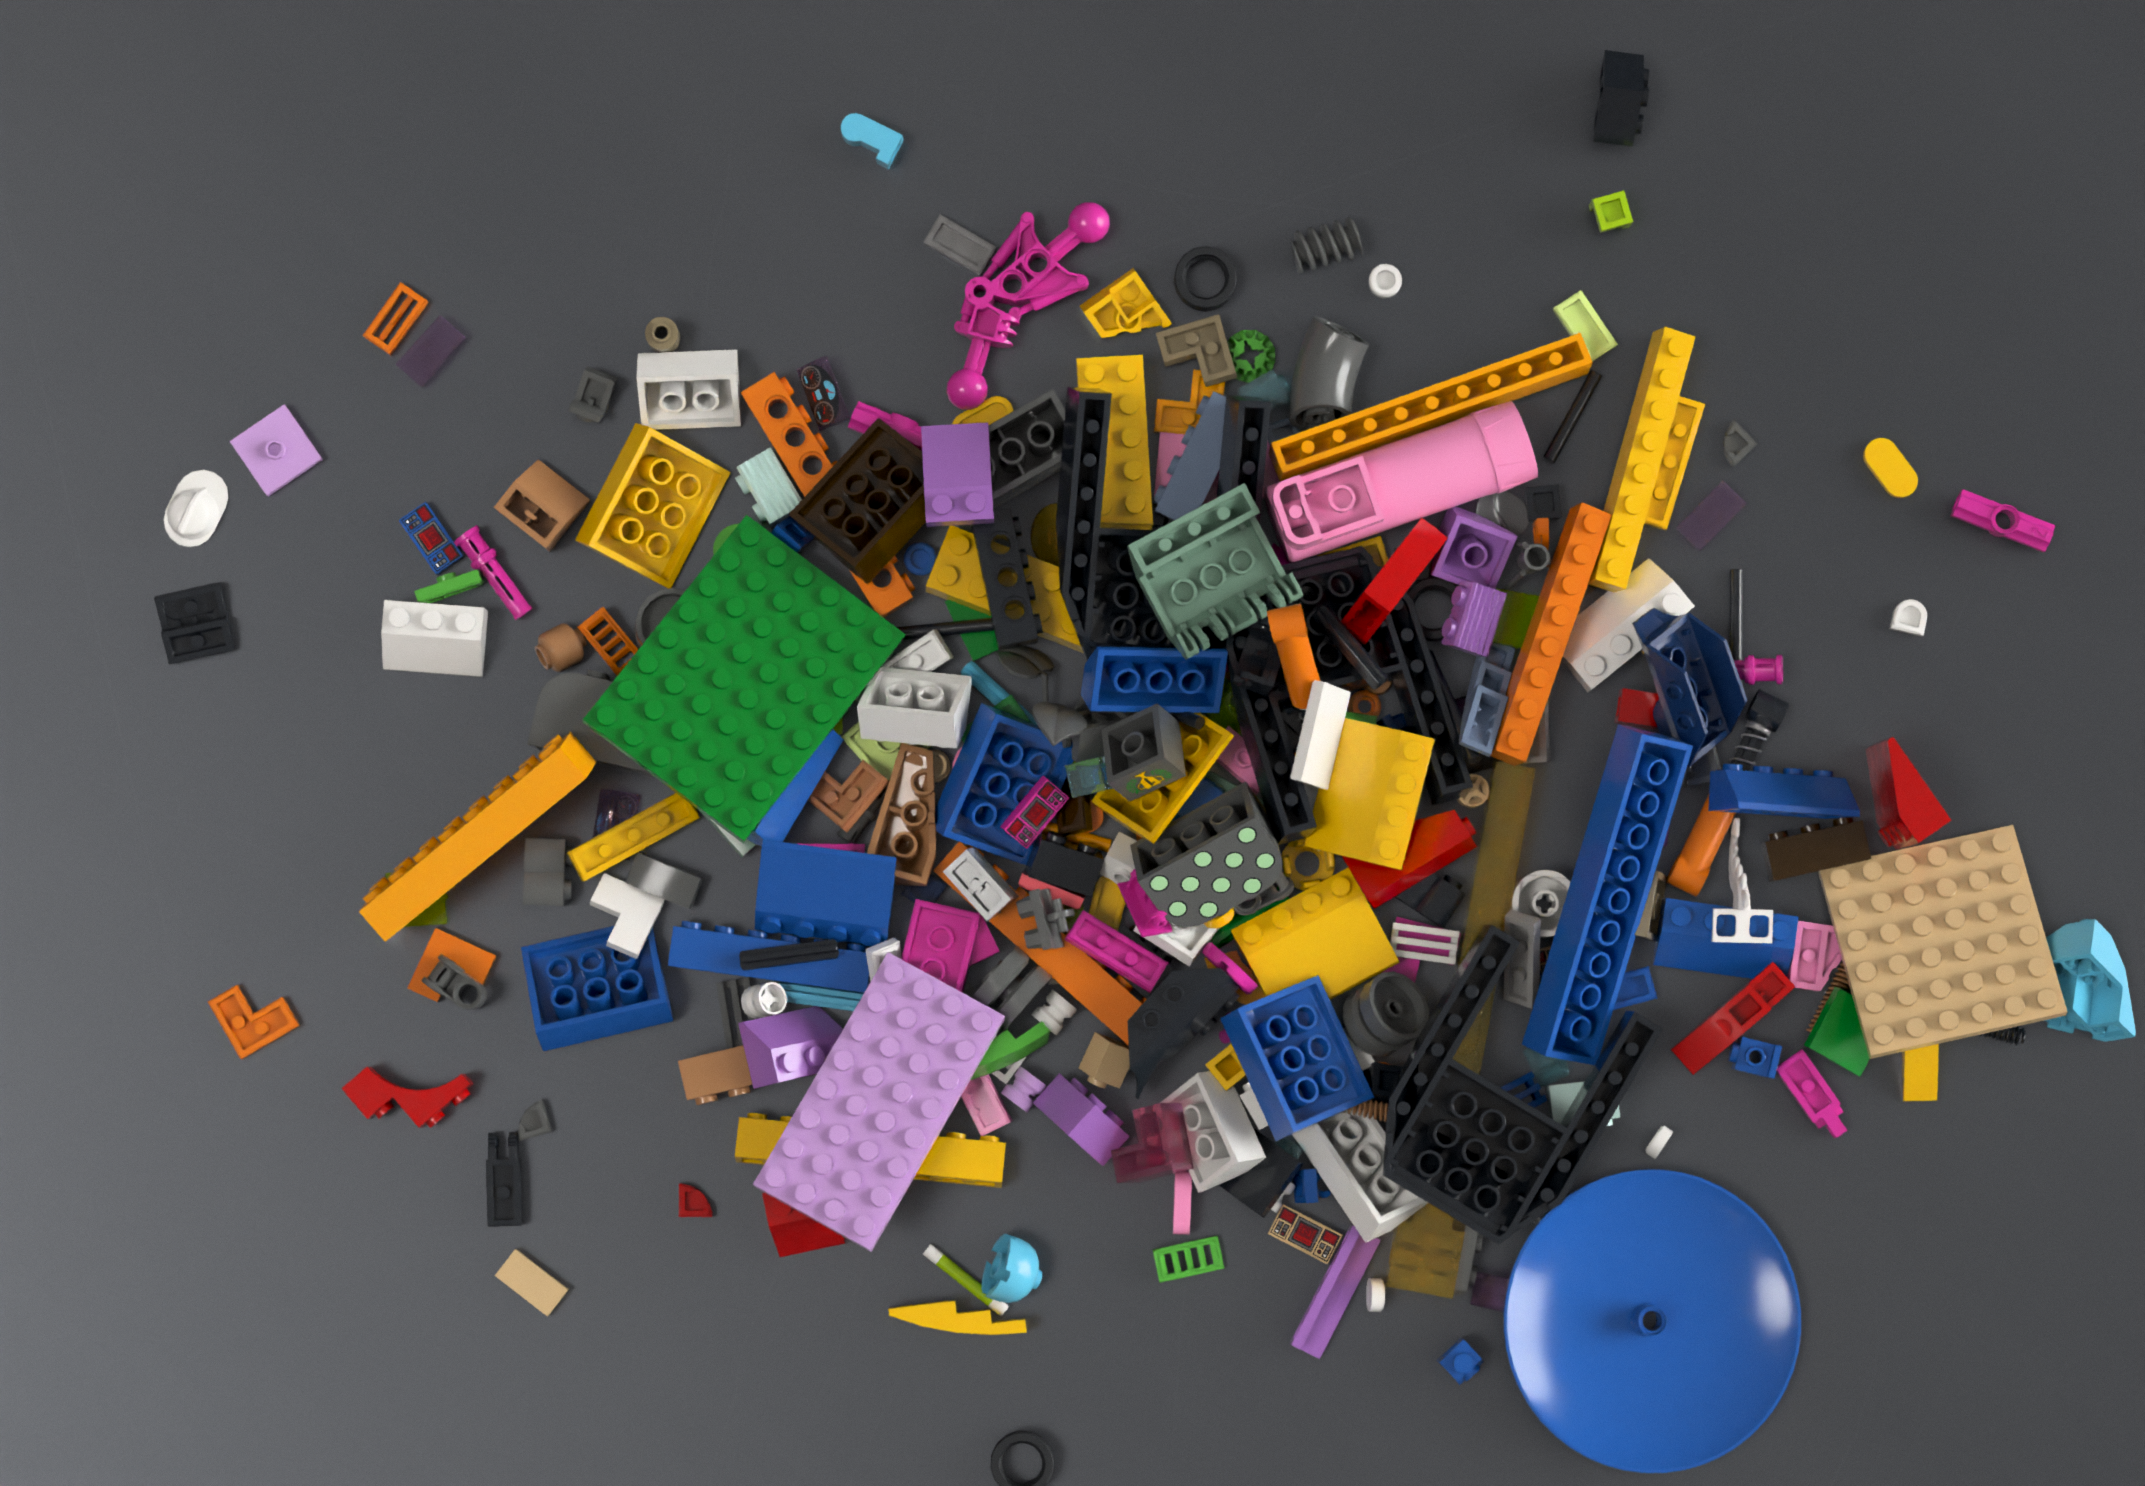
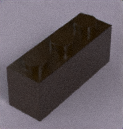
M1839 818L1832 820L1833 827L1821 829L1820 823L1800 827L1801 834L1788 836L1787 830L1768 834L1769 841L1760 844L1769 882L1870 860L1871 854L1863 820L1853 822V818Z

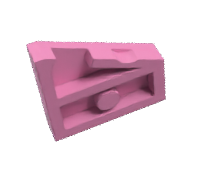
M1798 921L1795 948L1787 978L1794 984L1795 988L1821 991L1829 980L1831 971L1842 960L1834 928L1831 925Z

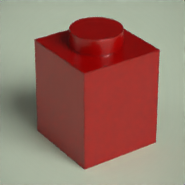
M1622 688L1618 695L1614 723L1654 730L1658 727L1653 718V710L1656 702L1659 700L1658 694Z

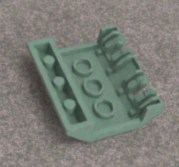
M1245 483L1127 546L1140 587L1168 639L1186 660L1199 653L1198 646L1203 651L1210 647L1209 639L1201 628L1208 625L1222 641L1228 638L1227 630L1233 635L1258 621L1256 615L1260 619L1267 617V607L1260 600V596L1266 594L1277 608L1286 606L1285 599L1291 604L1303 597L1302 590L1293 573L1286 575L1255 515L1259 514L1260 511Z

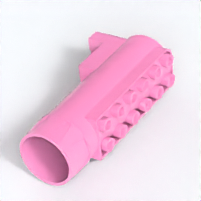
M1510 401L1472 412L1453 422L1266 486L1264 498L1280 548L1287 561L1293 563L1495 493L1499 494L1538 478V468L1522 418L1514 403Z

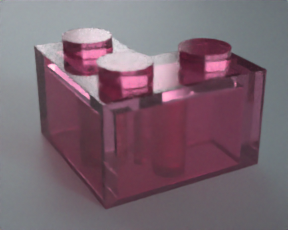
M1158 1103L1132 1110L1138 1144L1111 1150L1117 1183H1140L1194 1169L1182 1103Z

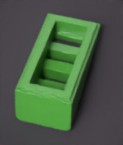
M1218 1235L1152 1249L1159 1283L1224 1269ZM1204 1245H1210L1214 1264L1207 1265ZM1196 1247L1200 1267L1194 1268L1190 1249ZM1184 1250L1187 1265L1185 1270L1180 1268L1177 1251ZM1171 1253L1174 1272L1168 1273L1164 1254Z

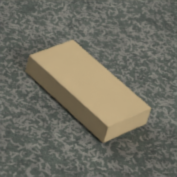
M517 1249L512 1252L495 1274L499 1280L547 1317L569 1290Z

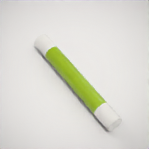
M932 1244L923 1253L925 1257L999 1316H1002L1009 1306L1005 1302L985 1297L986 1294L982 1293L981 1283Z

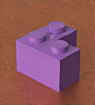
M1059 1073L1033 1104L1097 1162L1104 1166L1130 1137L1120 1128L1124 1122L1110 1109L1104 1114L1102 1111L1107 1106L1092 1093L1087 1098L1085 1094L1089 1090L1077 1079L1073 1078L1069 1082Z

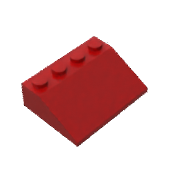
M1894 737L1878 742L1866 749L1876 822L1881 828L1877 832L1888 847L1893 845L1895 850L1918 844L1952 821Z

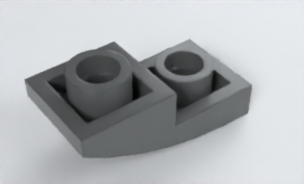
M637 852L626 883L669 902L692 909L704 878L679 866L669 865L644 852Z

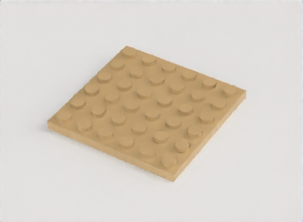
M2014 825L1873 855L1870 860L1818 871L1869 1059L2066 1016L2067 1008Z

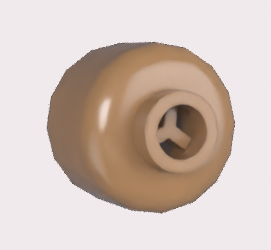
M563 623L539 635L535 652L546 670L551 668L555 672H561L583 660V647L587 643L578 628L573 630L569 625Z

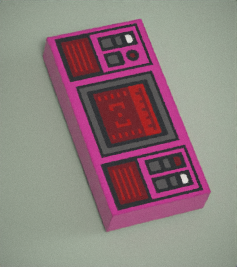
M1042 776L1000 827L1027 849L1067 802L1069 797L1046 777Z

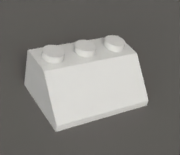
M737 350L638 353L636 378L641 425L651 427L654 430L741 426Z
M384 600L381 630L383 669L483 677L488 611L484 607Z
M881 667L867 685L857 706L861 739L957 748L967 725L972 677Z
M1210 1071L1197 1073L1159 1103L1198 1193L1248 1172L1266 1158L1235 1087L1233 1086L1226 1091Z

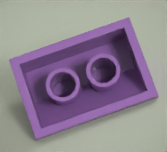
M819 1006L738 1023L753 1088L816 1075L843 1028Z

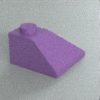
M1456 506L1447 509L1439 531L1448 539L1434 555L1430 574L1458 585L1461 581H1470L1495 589L1518 536L1479 514Z

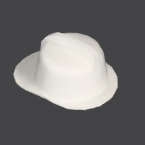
M207 470L193 471L186 475L178 484L164 515L165 530L169 537L177 544L187 547L199 546L209 540L214 533L229 498L227 486L220 476Z

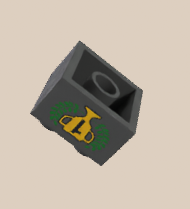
M1158 703L1101 730L1108 785L1128 801L1135 800L1186 776L1179 721Z

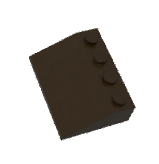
M878 418L789 513V516L846 568L866 584H869L926 522L922 451Z

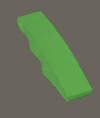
M1042 1021L1017 1039L1012 1036L1008 1029L993 1039L970 1080L986 1076L1011 1065L1046 1045L1050 1030Z

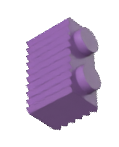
M1461 581L1452 594L1451 602L1454 605L1451 609L1452 613L1445 620L1442 627V636H1444L1442 644L1474 656L1488 657L1507 593L1476 582Z

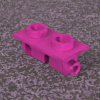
M1134 869L1130 873V880L1118 883V888L1141 937L1171 933L1173 931L1172 927L1165 918L1167 913L1162 910L1158 911L1138 883Z

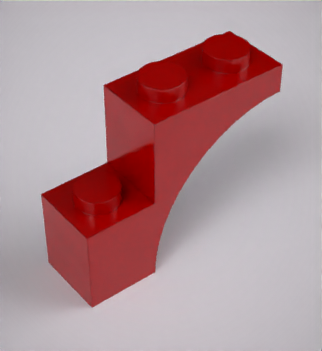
M366 1067L341 1089L367 1119H372L374 1116L381 1119L394 1108L391 1102L395 1099L418 1128H423L426 1124L429 1128H432L446 1116L442 1111L451 1103L458 1106L470 1096L471 1093L468 1089L473 1083L466 1074H460L454 1080L439 1087L424 1090L408 1089L386 1080L372 1067Z

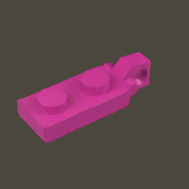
M1803 1049L1778 1065L1777 1074L1807 1117L1818 1129L1825 1125L1833 1138H1838L1847 1131L1838 1115L1843 1113L1840 1107L1841 1103Z

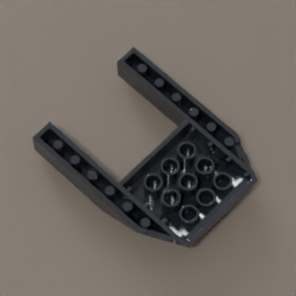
M1067 387L1056 513L1059 581L1061 596L1086 660L1089 659L1096 647L1176 648L1168 639L1136 579L1127 548L1129 544L1165 525L1101 522L1112 393L1100 388ZM1226 395L1217 497L1245 483L1260 511L1259 514L1255 515L1260 524L1271 402L1259 397ZM1208 625L1201 628L1209 639L1210 647L1208 649H1223L1226 639L1221 641Z
M1363 546L1281 565L1286 575L1293 573L1302 590V598L1291 604L1286 599L1285 601L1286 606L1301 603L1320 681L1349 692L1370 687L1313 619V614L1317 609L1326 604L1342 621L1382 567L1374 563L1373 557ZM1405 593L1365 645L1359 640L1358 642L1387 675L1388 679L1386 682L1393 681L1409 733L1435 740L1425 783L1432 805L1463 798L1473 788V784L1414 602ZM1266 594L1259 597L1266 605L1267 611L1277 609ZM1251 625L1233 635L1227 630L1228 638H1226L1225 649L1228 651L1227 664L1231 682ZM1280 665L1274 686L1266 697L1231 684L1237 720L1278 845L1307 838L1317 828L1304 784L1292 780L1290 777L1295 756L1280 709L1293 705L1290 700L1282 665Z
M1484 925L1417 1038L1388 1098L1383 1176L1499 1245L1510 1238L1515 1232L1533 1223L1535 1219L1547 1211L1562 1204L1663 1028L1635 1011H1626L1561 1123L1556 1122L1452 1059L1520 944L1518 940L1495 926Z

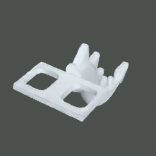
M1734 818L1729 847V882L1733 892L1732 908L1734 909L1713 908L1712 942L1772 943L1773 910L1751 909L1747 875L1743 873V866L1740 864L1738 856L1740 818ZM1719 915L1735 916V934L1733 936L1717 935L1716 922ZM1765 915L1768 917V935L1766 937L1750 936L1751 916Z

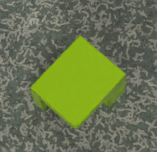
M1624 190L1592 199L1588 205L1590 212L1594 211L1600 233L1619 227L1626 229L1633 223Z

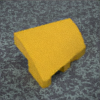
M1134 268L1080 305V308L1101 338L1116 336L1118 333L1126 331L1130 333L1141 332V329L1156 326L1165 328L1172 324Z

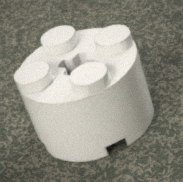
M1539 870L1521 878L1513 887L1509 897V911L1513 909L1540 918V938L1552 937L1557 929L1570 881L1561 873L1552 870ZM1542 895L1546 896L1547 902L1552 903V907L1546 909L1545 913L1541 912V907L1536 906V901L1542 899Z

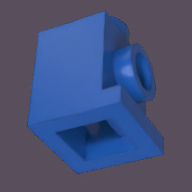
M1739 1037L1737 1043L1733 1042L1731 1044L1728 1061L1733 1062L1732 1070L1775 1079L1782 1046ZM1754 1050L1760 1053V1061L1758 1063H1752L1749 1059V1054Z
M1461 1337L1436 1360L1459 1385L1473 1377L1483 1363L1482 1358Z

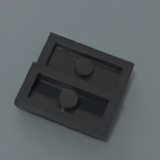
M221 582L155 596L154 600L162 628L161 636L169 665L235 649Z
M1254 1129L1266 1158L1248 1172L1219 1184V1186L1258 1215L1265 1218L1300 1170L1303 1163Z

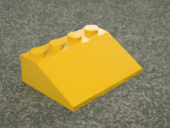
M635 423L575 541L669 589L675 582L731 472L651 427Z
M1193 713L1203 717L1205 720V724L1200 730L1179 722L1186 771L1185 777L1132 801H1128L1108 785L1106 780L1091 802L1131 832L1155 844L1234 737L1231 732L1200 713Z
M1345 718L1328 790L1318 788L1313 808V816L1317 828L1306 838L1304 847L1402 871L1435 740L1397 729Z
M1349 868L1340 871L1231 930L1237 947L1265 997L1319 975L1325 991L1331 1000L1400 963Z

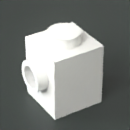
M1118 832L1104 859L1100 875L1112 880L1117 885L1118 883L1129 881L1131 878L1130 873L1135 869L1130 845L1137 841Z

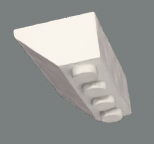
M1648 558L1630 573L1625 590L1615 593L1607 591L1576 617L1561 661L1588 693L1642 649L1632 624L1653 608L1669 615L1680 616L1686 614L1695 606L1675 581Z
M1352 1108L1350 1114L1346 1110L1345 1113L1341 1112L1292 1135L1365 1243L1392 1231L1428 1202L1383 1176L1385 1131L1378 1121L1374 1120V1115L1371 1119L1368 1118V1114L1364 1118L1362 1112V1115L1359 1117L1358 1110L1356 1115H1353Z

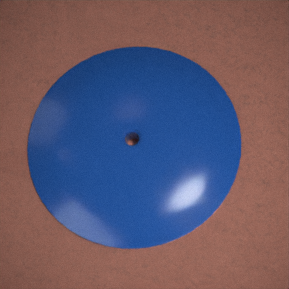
M1642 1169L1617 1173L1586 1184L1565 1197L1562 1204L1550 1210L1539 1221L1518 1253L1510 1274L1503 1310V1331L1509 1364L1518 1388L1529 1407L1554 1436L1576 1452L1606 1466L1639 1473H1667L1701 1466L1725 1455L1748 1439L1767 1420L1783 1396L1795 1368L1801 1337V1307L1794 1273L1782 1246L1764 1220L1750 1206L1721 1186L1703 1178L1676 1171ZM1652 1311L1657 1321L1653 1328L1647 1330L1643 1325V1316L1647 1312Z

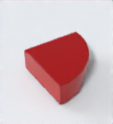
M679 1183V1217H713L711 1204L704 1193L694 1186Z

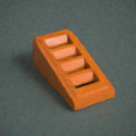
M604 607L600 608L577 627L617 676L630 660L620 668L616 665V662L631 651L635 655L638 651V648ZM603 620H606L608 625L593 636L590 631ZM614 630L617 635L601 646L599 641ZM623 641L626 645L610 657L607 652Z

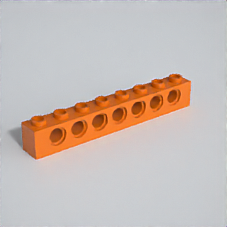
M773 372L743 390L741 395L805 497L837 461L830 463L824 453L829 450V447L819 432L813 435L807 425L812 421L802 404L796 407L790 396L795 392L786 377L784 376L779 379L776 373ZM775 403H783L788 407L787 414L780 419L773 418L769 414L771 406ZM796 430L801 431L805 435L804 442L797 447L790 446L786 441L788 434ZM812 458L822 462L821 471L815 475H809L804 471V464ZM896 556L881 570L887 571L892 577L890 584L883 588L875 586L873 579L869 584H866L850 571L872 609L883 618L914 600L911 594L912 591L916 590L906 573L899 575L893 565L898 562Z

